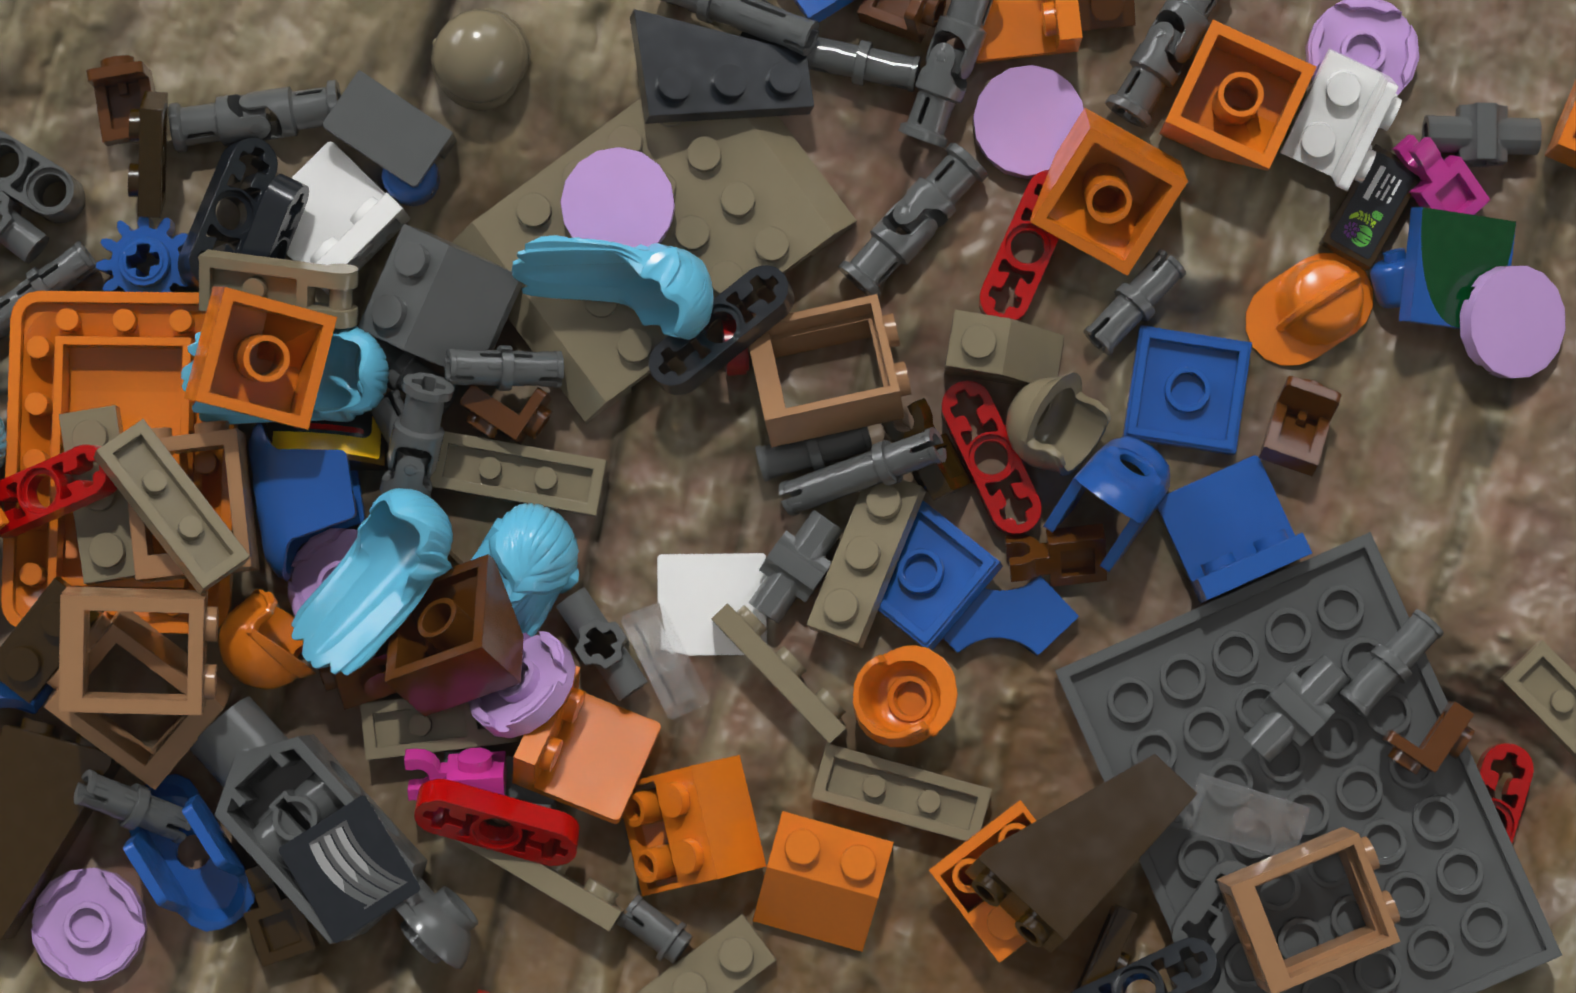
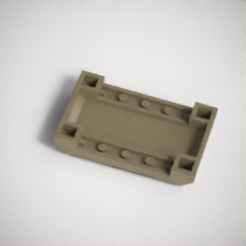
M640 98L471 222L452 243L512 271L513 261L519 259L517 252L524 250L526 243L541 236L558 235L572 238L564 225L560 203L565 180L583 159L596 151L617 147L642 152L662 168L672 185L675 212L670 229L661 244L685 249L703 261L711 277L714 298L749 270L757 266H773L786 274L807 257L815 256L857 225V220L778 116L645 124L642 100ZM522 285L508 319L533 352H562L564 358V378L562 379L560 389L586 424L631 392V387L651 373L649 369L651 352L658 343L668 336L662 333L660 326L642 325L635 310L624 304L530 296L523 294L522 288L527 285ZM764 285L760 287L756 291L757 294L763 291L766 288V286ZM742 302L737 304L736 307L740 308L743 305ZM726 317L715 320L710 325L708 330L713 328Z

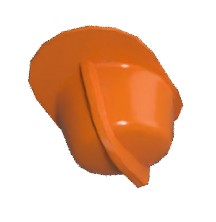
M1319 253L1305 258L1266 283L1253 296L1246 311L1245 331L1250 342H1252V347L1264 359L1280 366H1299L1326 353L1355 334L1367 322L1373 308V288L1367 273L1361 267L1336 253Z

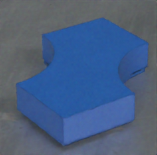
M1038 576L1028 584L1012 590L999 591L985 588L944 636L943 640L956 653H959L981 640L1005 639L1019 643L1038 656L1079 616L1041 576Z

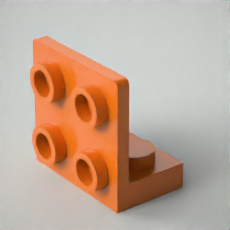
M993 0L983 27L987 32V36L976 63L1078 52L1083 38L1078 0Z
M575 665L573 686L563 705L546 723L532 732L523 735L513 757L512 783L610 823L618 824L660 734L661 725L655 720L587 694L586 691L579 689L580 667Z

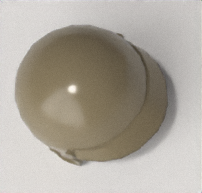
M491 8L474 9L458 14L448 21L439 32L437 39L435 38L432 42L431 64L437 84L452 101L466 109L487 111L503 105L513 95L517 84L525 76L530 64L531 50L529 41L520 25L507 14Z
M1073 372L1059 377L1037 379L1023 387L1017 393L1007 411L1006 432L1011 447L1027 464L1040 470L1060 473L1061 476L1070 475L1091 454L1102 438L1107 424L1111 420L1109 409L1104 407L1100 401L1082 393L1081 377L1078 373Z

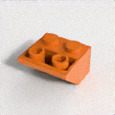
M740 755L691 765L638 780L622 817L642 896L767 867Z
M1021 800L1017 801L929 869V872L999 963L1027 941L1017 931L1015 919L1000 905L995 907L988 904L975 892L972 887L973 880L965 871L985 850L1036 822V819Z

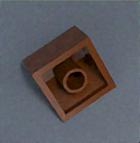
M489 554L454 566L445 574L435 578L409 617L388 639L385 682L424 717L521 683L524 636L496 562Z

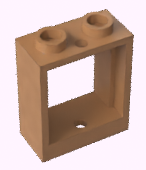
M877 294L789 313L749 346L771 448L905 418L901 397L912 395L907 369L904 361L893 363L890 348L900 346L893 313L882 315ZM869 337L872 338L883 387L786 408L775 358Z
M229 421L197 423L194 425V434L172 436V428H151L171 455L224 449L233 535L250 555L247 563L233 573L260 570L246 434L237 428L229 429ZM128 503L135 580L153 583L187 579L168 553L154 554L152 532Z
M66 587L60 595L58 712L201 716L206 705V699H216L217 664H207V641L217 642L218 607L208 606V591L200 595L196 590ZM90 611L189 613L187 694L88 692Z
M117 611L111 620L102 614L90 627L89 675L117 643L183 694H187L188 653L162 633H159L134 612ZM59 668L47 681V684L54 690L44 708L155 790L198 740L199 735L225 708L233 687L217 676L216 699H206L202 715H180L152 749L103 713L58 712Z
M1341 827L1216 879L1258 987L1267 993H1280L1401 942L1394 924L1400 922V914L1391 894L1387 890L1381 891L1374 874V870L1380 868L1379 860L1372 843L1366 836L1360 837L1359 833ZM1338 853L1365 926L1283 960L1255 887Z

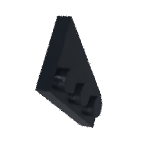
M636 9L633 10L630 16V24L645 124L808 115L814 108L807 56L776 45Z

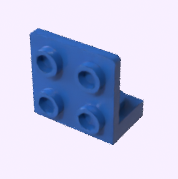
M1256 455L1166 494L1157 507L1200 604L1312 554L1303 532L1298 535L1294 534L1264 466Z

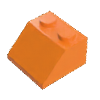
M1084 108L1054 156L1030 221L1034 225L1128 276L1188 183L1181 161Z
M782 811L753 921L863 952L894 842Z

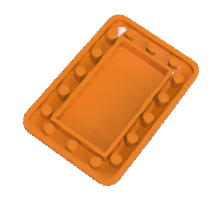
M34 291L19 298L12 309L10 317L5 478L64 452L59 414L116 405L120 407L123 432L144 419L150 428H172V436L194 434V425L206 421H201L199 413L193 412L192 405L196 401L184 399L185 391L182 388L184 380L181 379V371L194 360V356L188 352L187 348L188 345L195 342V334L201 332L206 311L199 310V293ZM229 424V429H238V424ZM224 449L172 455L233 533ZM50 476L44 477L37 489L38 500L45 508L52 504L56 496V485ZM4 502V512L12 508H21L19 502ZM73 512L16 537L3 538L1 605L4 616L14 627L19 624L53 579L58 576L72 587L196 590L188 579L144 583L135 580V578L93 585L84 584ZM152 534L154 554L167 553ZM233 573L207 590L208 606L218 607L219 609L218 629L231 610ZM104 611L103 615L111 620L117 611ZM134 612L159 633L188 634L189 613Z

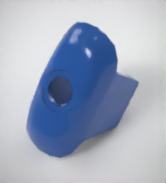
M257 423L248 441V454L263 552L269 567L278 577L287 582L294 571L292 563L297 552L311 537L332 528L349 529L360 525L366 519L359 470L350 471L348 455L343 450L277 449L267 435L268 426L266 423Z
M1129 436L1113 439L1098 450L1073 478L1043 527L1053 533L1069 516L1087 489L1104 502L1130 518L1100 564L1102 568L1110 572L1129 549L1166 495L1170 487V467L1156 449L1140 439ZM1120 459L1137 466L1145 476L1138 475L1129 470Z
M178 774L167 775L155 790L146 784L145 786L149 788L148 790L151 795L183 807L182 813L190 824L191 829L187 831L180 827L179 831L185 833L187 837L196 835L209 855V860L203 867L190 869L184 866L178 857L180 843H174L171 839L139 827L129 830L131 837L123 846V850L159 907L180 914L191 926L206 932L223 929L236 923L254 903L255 894L248 882L245 873L246 867L202 796L189 779Z

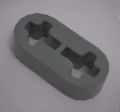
M1223 860L1215 863L1207 871L1171 927L1173 943L1188 938V935L1182 930L1183 925L1187 921L1198 924L1209 910L1216 915L1207 929V932L1213 937L1209 945L1213 948L1215 954L1221 949L1235 926L1226 903L1223 904L1220 910L1212 905L1221 891L1215 880L1220 873L1226 876L1235 872V870L1238 871L1247 867L1245 864L1236 860Z

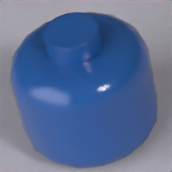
M434 163L420 185L412 188L383 168L382 180L385 189L395 201L405 206L414 207L425 204L434 197L439 189L440 174L437 165Z
M1405 248L1384 252V260L1375 263L1370 270L1375 298L1381 307H1400L1406 259Z

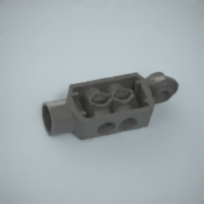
M249 696L230 707L199 735L198 740L190 748V751L224 788L215 812L216 818L330 944L334 942L280 855L279 848L353 800L364 795L369 800L421 886L419 892L394 907L405 919L400 924L403 934L430 962L438 964L443 960L455 969L463 968L471 946L470 931L478 925L475 914L447 886H442L436 893L430 889L422 880L428 860L314 734L288 739ZM394 908L341 941L351 940L359 935L366 934Z

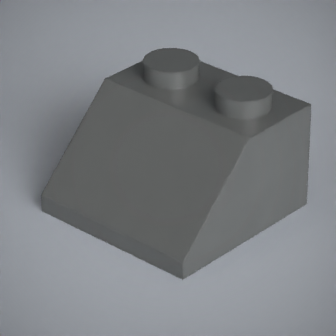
M403 224L358 328L406 352L445 367L447 349L494 350L523 283L513 278L511 270L435 234Z

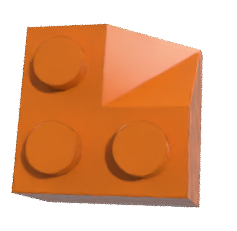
M1212 20L1159 134L1210 158L1269 171L1316 70V66L1218 21Z
M213 286L184 399L308 430L337 317L232 288Z

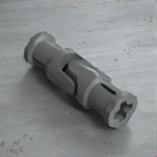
M951 0L946 15L939 16L926 55V66L922 67L914 85L919 91L908 121L900 124L899 132L946 148L948 139L944 134L955 104L962 103L967 88L966 79L974 69L987 36V32L983 27L993 0ZM959 37L963 41L965 49H954L952 45L946 42Z
M1166 0L1150 27L1146 38L1139 45L1129 62L1132 66L1131 71L1117 94H1112L1105 102L1106 106L1126 121L1141 128L1148 127L1152 121L1150 113L1165 88H1172L1184 64L1191 57L1209 28L1210 23L1207 19L1218 0Z
M337 80L327 81L326 87L293 91L289 86L250 92L245 95H226L216 97L215 103L182 107L179 103H171L168 106V119L175 151L178 153L187 152L188 146L219 141L224 146H229L247 138H259L265 141L298 136L299 130L323 127L324 120L341 97L339 83ZM270 111L276 114L278 118L276 121L271 122Z
M949 144L945 149L947 156L926 179L919 177L907 190L902 200L898 201L870 231L872 238L850 262L843 261L838 266L844 276L866 296L875 294L879 296L881 294L879 287L900 264L907 265L933 237L936 230L943 226L957 211L955 204L976 181L983 182L988 177V173L983 166L958 144ZM900 227L907 235L897 234V228Z
M418 372L407 374L403 378L402 390L406 393L402 416L397 418L393 424L387 455L389 470L383 475L380 485L382 494L391 489L404 488L417 490L431 497L432 483L430 478L436 470L445 434L444 429L440 426L445 402L450 401L453 397L454 386L440 376Z

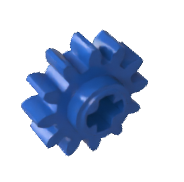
M139 217V228L133 230L129 225L120 220L117 222V228L122 238L118 242L107 238L101 240L100 243L106 250L112 253V257L110 260L104 259L97 262L96 268L105 274H113L114 276L104 284V291L174 292L179 286L184 290H194L184 283L178 271V258L188 234H178L171 239L175 232V223L171 219L164 218L159 223L158 228L154 229V223L150 217ZM147 253L152 254L159 260V265L150 267L149 276H146L137 269V264L146 262Z

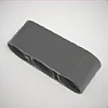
M0 130V158L8 153H17L19 156L17 170L6 178H0V190L48 221L67 223L76 219L85 205V192L82 185L62 167ZM65 182L67 193L64 200L54 207H45L43 203L45 189L52 183Z

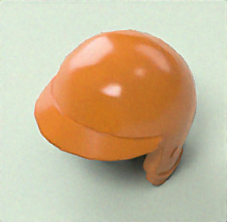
M255 589L252 595L228 613L221 625L218 645L222 661L228 670L243 684L263 690L276 689L293 682L297 678L316 674L309 666L298 659L303 649V640L297 641L292 639L291 635L294 628L291 626V623L295 616L277 607L278 601L273 593Z
M917 645L902 646L874 657L863 666L854 683L853 708L860 728L876 743L892 748L910 747L922 743L930 736H937L938 732L950 720L956 708L958 692L955 675L943 657L926 647Z

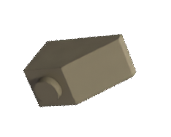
M955 309L944 374L1022 387L1037 379L1058 377L1064 335L1010 318Z

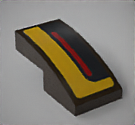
M370 411L364 412L363 415H356L355 419L351 422L310 421L308 430L277 422H268L267 435L277 449L343 450L348 455L350 471L386 470L387 443Z

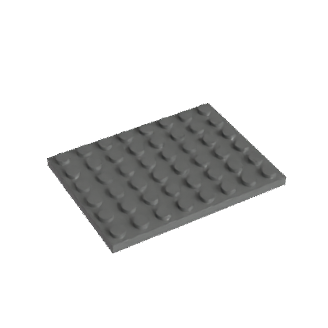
M1371 532L1055 670L1104 782L1156 754L1198 793L1139 858L1170 931L1176 916L1207 871L1215 863L1223 860H1236L1246 866H1250L1333 830L1345 827L1359 833L1360 837L1366 836L1376 851L1380 868L1374 870V874L1381 891L1387 890L1398 908L1400 922L1394 924L1401 942L1280 993H1477L1563 955L1468 746L1465 747L1456 760L1447 755L1436 773L1422 767L1418 774L1415 775L1387 756L1393 748L1382 740L1388 730H1393L1419 747L1448 704L1426 653L1410 668L1413 675L1404 684L1398 681L1371 710L1370 715L1366 719L1353 711L1337 694L1328 704L1335 711L1328 721L1302 747L1293 740L1271 763L1243 738L1265 714L1259 705L1292 671L1301 677L1324 654L1352 681L1372 659L1370 652L1377 644L1384 646L1409 620L1408 613ZM1338 853L1257 886V893L1283 960L1365 926ZM1220 873V874L1216 877V879H1219V878H1221V877H1223V876H1225V875L1222 874V873ZM1221 891L1212 904L1219 910L1225 903ZM1208 910L1198 924L1187 921L1183 925L1182 930L1185 931L1188 938H1198L1210 944L1213 937L1210 936L1207 929L1216 915ZM1234 928L1221 949L1216 953L1221 967V978L1216 988L1210 993H1267L1257 986L1237 931ZM1189 958L1184 961L1192 979L1202 975L1201 964Z

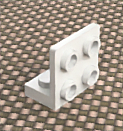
M1329 48L1279 150L1280 153L1331 176L1335 185L1345 191H1348L1353 180L1362 183L1376 156V151L1372 150L1371 143L1378 128L1387 131L1401 106L1402 99L1398 98V94H1396L1398 85L1390 76Z
M330 141L292 177V179L309 187V197L287 255L294 261L324 265L350 264L356 266L359 271L402 228L403 224L410 220V217L387 192H383L334 142ZM321 288L329 295V289Z

